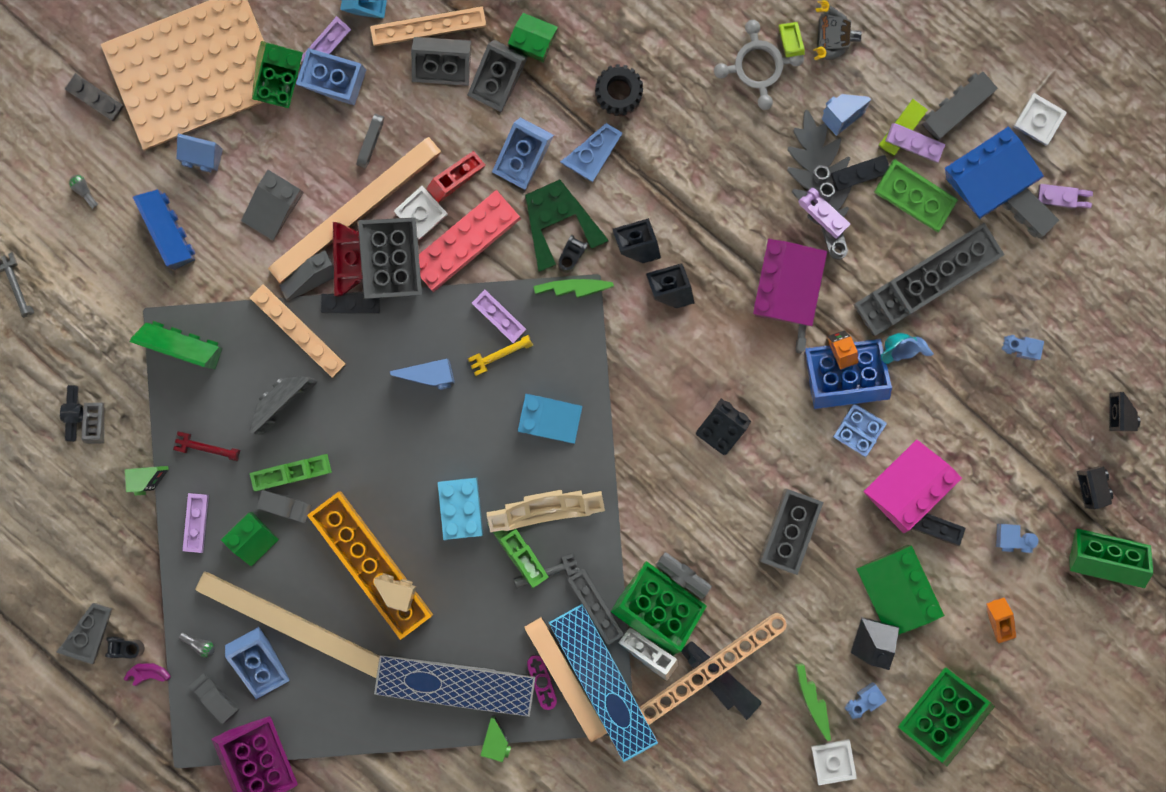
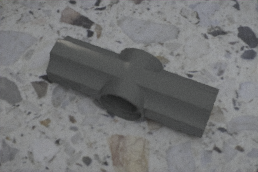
M666 552L656 563L658 568L672 577L671 579L683 588L689 589L701 599L707 595L712 587L704 579L697 576L696 572L684 563L681 564Z

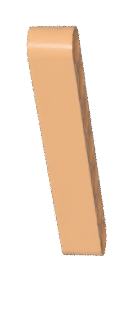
M542 617L525 626L526 632L590 742L592 743L607 734L608 732Z

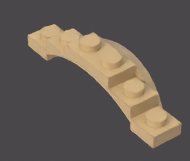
M562 490L525 496L524 501L505 504L506 509L487 512L490 532L509 531L547 521L590 516L593 513L603 512L605 509L601 491L582 495L581 490L562 494Z

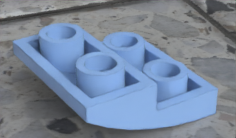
M853 404L833 437L866 457L887 423L861 406Z

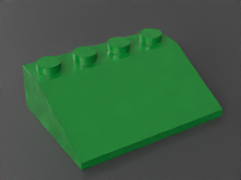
M153 321L152 324L145 323L130 338L129 342L214 370L217 367L223 349L218 347V342L207 339V342L200 341V336L191 333L188 336L182 335V330L171 327L170 330L163 328L164 324Z
M905 545L856 568L880 621L899 627L898 635L945 616L912 545Z
M646 561L619 596L610 612L649 641L674 656L682 651L707 605Z
M945 667L899 724L898 728L947 767L995 706Z

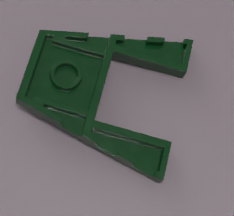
M560 179L525 195L539 273L556 265L541 230L576 215L591 249L609 242L608 238Z

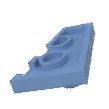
M606 123L584 143L573 150L571 154L561 160L560 163L593 183L623 133Z

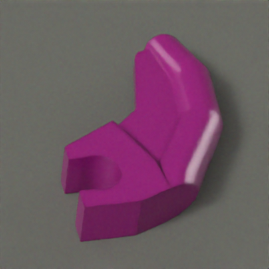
M141 663L133 666L126 673L124 680L130 681L133 676L135 680L132 685L138 686L150 678L164 682L168 681L171 676L165 668L159 665Z

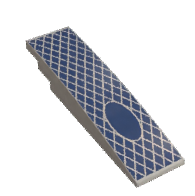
M380 655L374 694L468 709L530 716L535 677L495 671L494 669Z

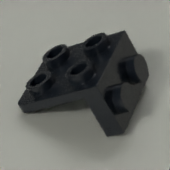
M721 398L697 429L696 435L722 455H727L747 430L751 420L746 414L736 410L730 402L724 401Z

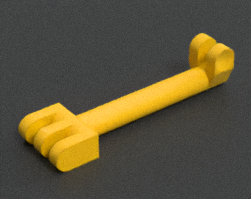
M529 335L522 337L520 341L484 358L478 353L468 358V362L477 361V363L471 365V368L480 367V370L474 372V375L478 376L488 371L487 364L523 347L526 349L532 347L533 343Z

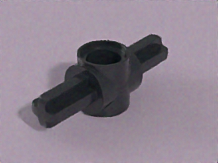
M77 385L67 386L66 403H63L60 408V420L62 423H65V441L75 442L77 440V423L83 420V406L78 404L79 387Z

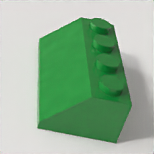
M1076 528L1069 556L1070 571L1146 588L1153 575L1151 545Z

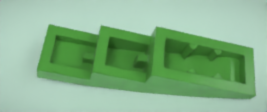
M571 279L553 281L533 287L536 295L554 290L556 297L575 291L578 299L614 288L613 282L601 280Z
M328 454L252 472L250 473V478L255 492L329 474L332 471Z
M517 529L493 532L532 588L549 578Z
M803 663L795 664L799 686L806 706L825 739L830 741L831 736L826 702L823 699L817 700L815 683L813 681L807 682L805 665Z

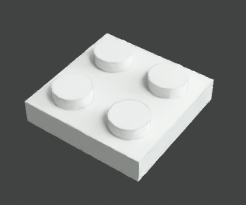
M1033 93L1013 127L1047 146L1067 112Z
M423 186L419 187L394 210L399 218L416 217L417 238L419 240L448 215Z
M849 739L811 746L818 785L857 779Z

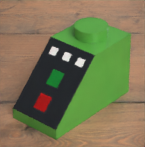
M168 466L125 469L126 492H134V496L146 495V491H152L156 488L169 470Z
M491 716L480 756L503 762L504 757L508 758L511 747L508 746L509 740L495 716Z

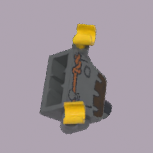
M820 0L817 2L821 4V8H816V12H823L824 14H821L819 17L817 48L813 49V51L817 52L818 56L814 57V60H834L842 56L849 49L850 42H861L862 31L851 30V20H848L847 16L830 6L828 1Z

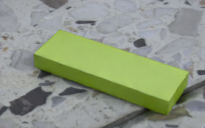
M912 99L895 123L913 131L928 109ZM887 133L878 146L894 157L900 147L885 141Z

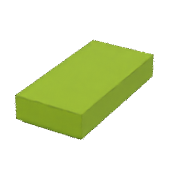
M798 22L779 24L785 56L805 55Z

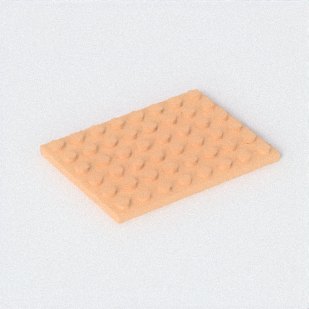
M209 0L101 44L144 151L177 138L178 133L185 135L264 103L252 99L256 58L260 42L264 41L248 0Z

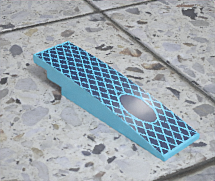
M583 604L550 621L549 624L623 762L658 744Z

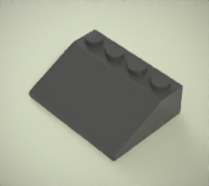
M416 217L358 220L364 299L422 295Z

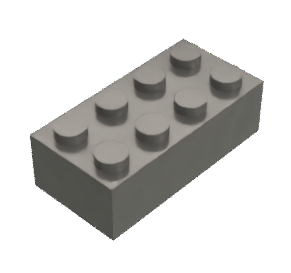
M784 489L759 561L798 575L824 502L789 489Z

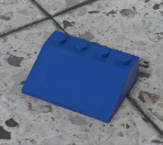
M1009 126L945 167L946 180L979 219L1044 177L1022 141Z
M881 339L854 342L858 351V364L843 369L839 368L830 345L805 349L814 409L890 399L892 385L887 364L881 360V354L884 352Z

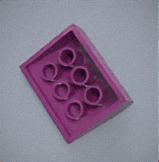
M768 239L753 314L756 317L813 327L827 251L786 241Z
M270 716L230 729L211 739L233 792H286L298 785Z

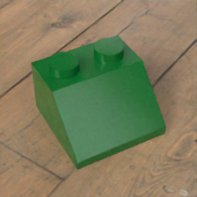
M522 13L508 41V47L544 63L558 27Z
M249 512L221 539L236 556L250 566H253L279 540L253 512Z

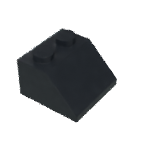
M1104 466L1077 471L1084 508L1099 509L1112 504L1113 492L1108 486L1109 474Z

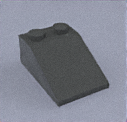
M496 40L488 43L467 95L501 112L522 73L528 56Z
M267 170L258 184L241 221L274 241L304 192L270 170Z

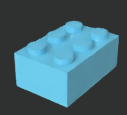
M478 478L438 482L443 540L483 536Z

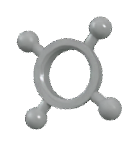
M749 20L745 25V30L750 35L751 42L740 49L735 65L717 64L714 68V75L717 78L723 79L730 73H737L744 84L752 88H759L758 106L762 110H768L772 107L773 100L768 95L767 87L778 80L782 73L783 65H802L804 55L782 57L780 51L773 44L758 39V32L760 31L759 22ZM757 49L768 52L775 61L774 74L769 79L760 82L749 79L742 69L744 56L748 52Z

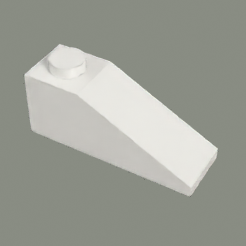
M629 628L619 641L622 647L666 681L678 666L675 657L632 628Z

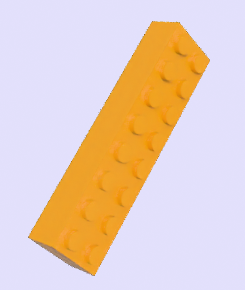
M341 491L307 515L400 640L433 616V613L416 591L411 607L407 612L387 607L374 584V579L382 574L393 576L395 581L407 579Z

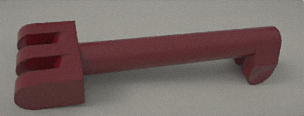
M177 431V435L183 437V440L175 439V443L182 444L181 447L174 446L173 450L187 453L188 448L225 456L229 460L238 461L239 459L238 454L241 451L239 449L232 448L229 450L190 440L191 434Z

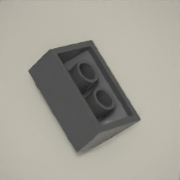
M414 37L411 49L412 82L469 86L471 41Z

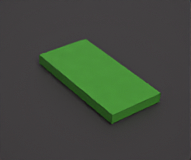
M895 159L891 162L874 191L875 194L935 232L940 231L958 201L957 198Z

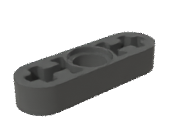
M374 114L357 159V166L367 168L384 123V116Z

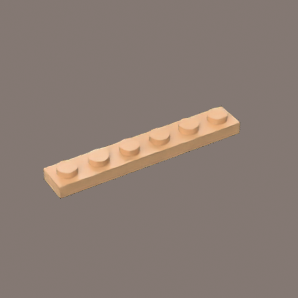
M483 6L370 26L374 46L413 40L414 37L425 38L487 27Z
M264 284L250 297L332 378L346 365Z

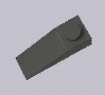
M326 251L307 259L279 285L286 301L288 302L334 279V265Z

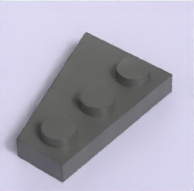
M92 603L56 653L94 664L112 608Z

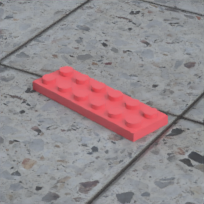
M497 190L494 191L419 254L421 279L432 292L436 291L520 221V216Z

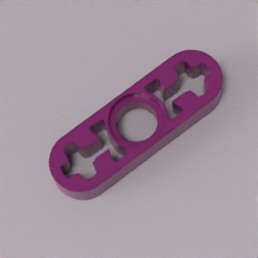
M532 655L528 659L527 667L530 676L535 677L534 688L540 706L545 710H551L556 706L557 698L546 665L540 655ZM533 659L541 661L542 664H539L540 672L544 670L545 673L533 675V673H537L535 666L531 667L530 665L533 663ZM545 677L548 681L547 686L543 688L538 687L536 684L537 679ZM551 689V691H547L549 698L554 699L551 701L550 706L547 703L543 704L545 695L544 693L540 695L539 691Z

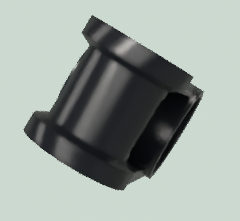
M571 234L559 258V269L565 273L573 271L589 243H583ZM568 258L572 261V265L566 268L561 262Z
M107 637L108 650L105 653V657L136 658L144 653L145 646L142 641L136 639ZM132 644L137 647L136 654H133L130 650Z

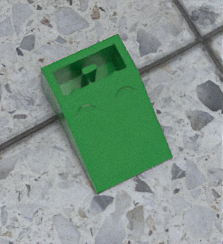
M261 41L256 58L252 99L289 108L303 52Z

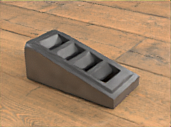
M84 403L81 440L86 444L104 443V403ZM89 410H98V413H89ZM89 418H98V420L89 421ZM89 426H97V428L89 429Z

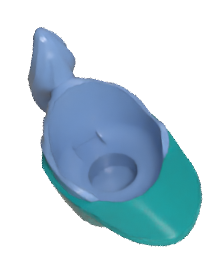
M896 333L886 339L884 344L886 351L881 354V360L889 364L893 361L912 358L919 352L925 356H932L934 353L930 350L924 339L912 337L905 333Z

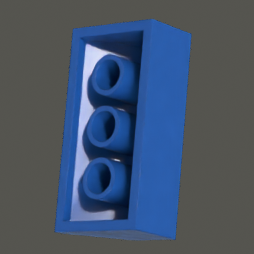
M157 189L134 196L133 199L166 266L176 270L194 261L193 255L195 251L191 244H187L185 240L187 235L183 227L179 228L176 222L179 220L174 210H170L168 206L170 200L166 193L162 194Z

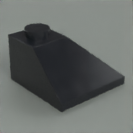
M649 218L612 229L621 255L640 263L652 262L661 258L658 241Z
M683 263L646 273L656 301L676 309L695 304L692 287Z
M1125 392L1109 393V431H1138L1141 422L1140 417Z
M861 617L851 654L871 666L890 670L896 651L899 627Z

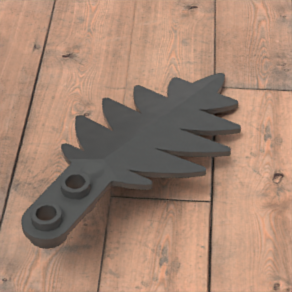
M805 110L803 129L794 128L793 130L804 149L788 147L787 149L790 155L805 170L788 167L787 171L808 191L811 188L816 189L819 195L844 218L849 207L839 209L848 197L852 187L836 191L831 173L847 168L850 157H846L829 167L838 152L841 138L823 147L827 134V125L823 123L816 127L810 112ZM793 189L792 193L800 200L803 196L807 195L808 191ZM812 200L811 204L815 206L816 203ZM810 214L807 215L808 219L820 225ZM820 225L830 256L837 260L843 259L848 252L843 233L835 239ZM835 249H839L841 253H837Z

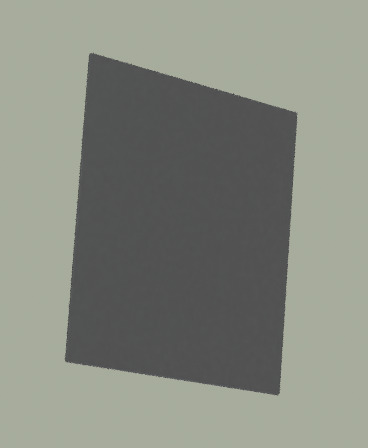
M599 274L444 285L434 292L429 287H421L422 295L380 298V314L321 313V295L298 296L288 302L285 297L278 298L346 363L334 378L319 366L252 300L149 307L143 310L144 324H152L153 321L164 324L163 328L170 330L171 327L182 330V335L188 336L191 333L200 336V341L207 342V339L218 342V347L223 348L215 370L146 348L153 466H168L169 469L156 486L155 496L167 672L171 676L168 680L173 763L175 768L222 765L211 739L230 729L268 716L273 721L288 760L484 745L491 716L497 718L509 740L508 743L587 737L548 668L547 671L557 698L556 706L551 710L543 709L540 706L534 688L530 716L375 695V677L232 609L195 589L203 572H208L379 656L494 669L495 671L530 676L527 667L528 659L532 655H540L526 632L525 626L542 617L577 677L549 624L550 621L582 604L568 581V578L574 574L567 576L566 571H562L548 576L549 578L534 588L530 584H526L523 588L516 589L513 578L518 576L523 578L524 576L510 559L494 533L490 532L487 524V512L506 509L505 504L524 501L525 496L557 490H562V494L581 490L583 495L601 491L605 509L603 512L593 513L590 516L547 521L516 529L526 545H529L544 570L561 564V557L574 553L575 557L568 559V561L576 560L578 564L571 566V569L579 567L580 571L584 569L608 609L612 610L625 588L602 291L577 299L575 291L556 297L554 290L536 295L533 287L553 281L571 279L601 280ZM486 290L527 329L514 343L520 341L522 337L529 335L533 346L527 349L523 347L487 364L488 371L475 376L474 372L480 370V367L472 369L471 365L477 363V361L468 362V358L478 353L484 358L514 344L472 304ZM350 292L345 294H363V292ZM448 359L450 360L455 383L451 384V388L440 390L438 387L394 377L390 374V371ZM307 376L318 381L304 395L297 394L273 417L276 422L263 435L250 432L256 406L260 402L259 398L266 391L268 393L274 389L273 384L278 379ZM525 394L583 406L575 444L518 432ZM177 431L191 434L190 440L229 450L232 448L241 450L240 454H238L239 459L238 461L229 460L225 456L188 448L187 453L173 450L174 446H182V444L175 443V439L183 440V437L177 435ZM328 454L332 473L265 490L311 504L309 513L341 491L406 579L412 581V585L416 586L415 591L433 613V616L400 640L309 517L306 523H302L257 509L262 490L254 492L250 473ZM478 478L483 536L443 540L438 482ZM188 493L209 495L203 553L183 551ZM249 512H253L279 538L253 566L248 565L236 556L221 541ZM611 613L625 634L628 630L627 624ZM259 627L269 640L289 677V682L255 699L226 659L225 645ZM599 632L632 693L629 652L619 644L621 638L607 645ZM181 633H184L194 639L210 641L214 645V652L210 657H201L189 644L179 640V636ZM533 659V663L530 664L531 667L535 666L537 673H533L534 676L539 673H545L544 670L540 672L539 664L542 663L536 659ZM203 673L222 689L239 708L223 724L216 719L189 687ZM539 677L536 684L538 687L543 688L547 686L548 681L545 677ZM549 688L546 691H539L540 695L542 693H544L545 700L543 701V704L547 703V705L550 706L551 701H553L554 699L549 698L547 691H551V689Z

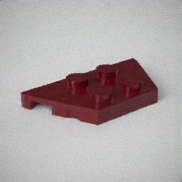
M333 222L334 296H342L362 282L359 233L340 222Z

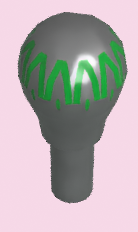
M81 175L72 176L69 180L70 188L83 197L92 209L98 204L90 194L85 178Z
M181 633L179 636V640L189 644L201 657H210L214 652V645L210 641L194 639L184 633Z

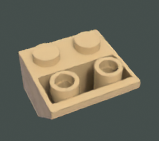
M387 574L376 577L374 584L387 607L407 612L411 607L416 586L412 585L413 582L405 579L395 581L393 576Z

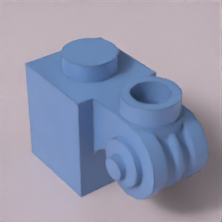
M1015 335L1004 336L1002 350L1007 354L1017 352L1016 357L1033 361L1041 360L1044 346L1043 340L1028 337L1018 339Z
M997 524L996 547L1002 548V551L1014 552V548H1021V552L1033 553V548L1038 545V537L1035 534L1026 533L1021 538V525Z
M872 682L857 692L859 698L853 701L852 699L849 700L845 709L852 719L861 718L862 714L868 709L872 712L887 700L877 685Z

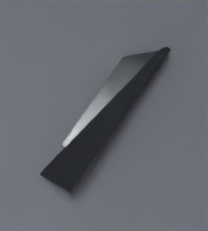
M693 641L689 642L681 651L693 669L710 658ZM712 663L708 666V669L711 672H716L719 666ZM727 671L707 684L727 710L735 706L746 720L762 704L754 694Z

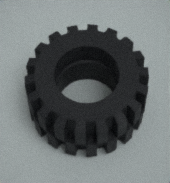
M616 64L615 67L609 66L606 71L603 70L601 72V76L597 78L595 96L597 103L601 105L603 110H607L608 114L614 113V116H619V114L624 116L628 112H633L634 108L639 106L643 95V82L640 80V75L636 74L633 68L628 69L627 65L620 67V64ZM614 81H623L629 85L630 95L623 100L613 99L608 94V86Z

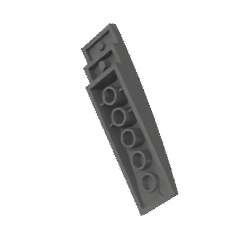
M983 223L853 305L874 337L1005 254L986 224Z

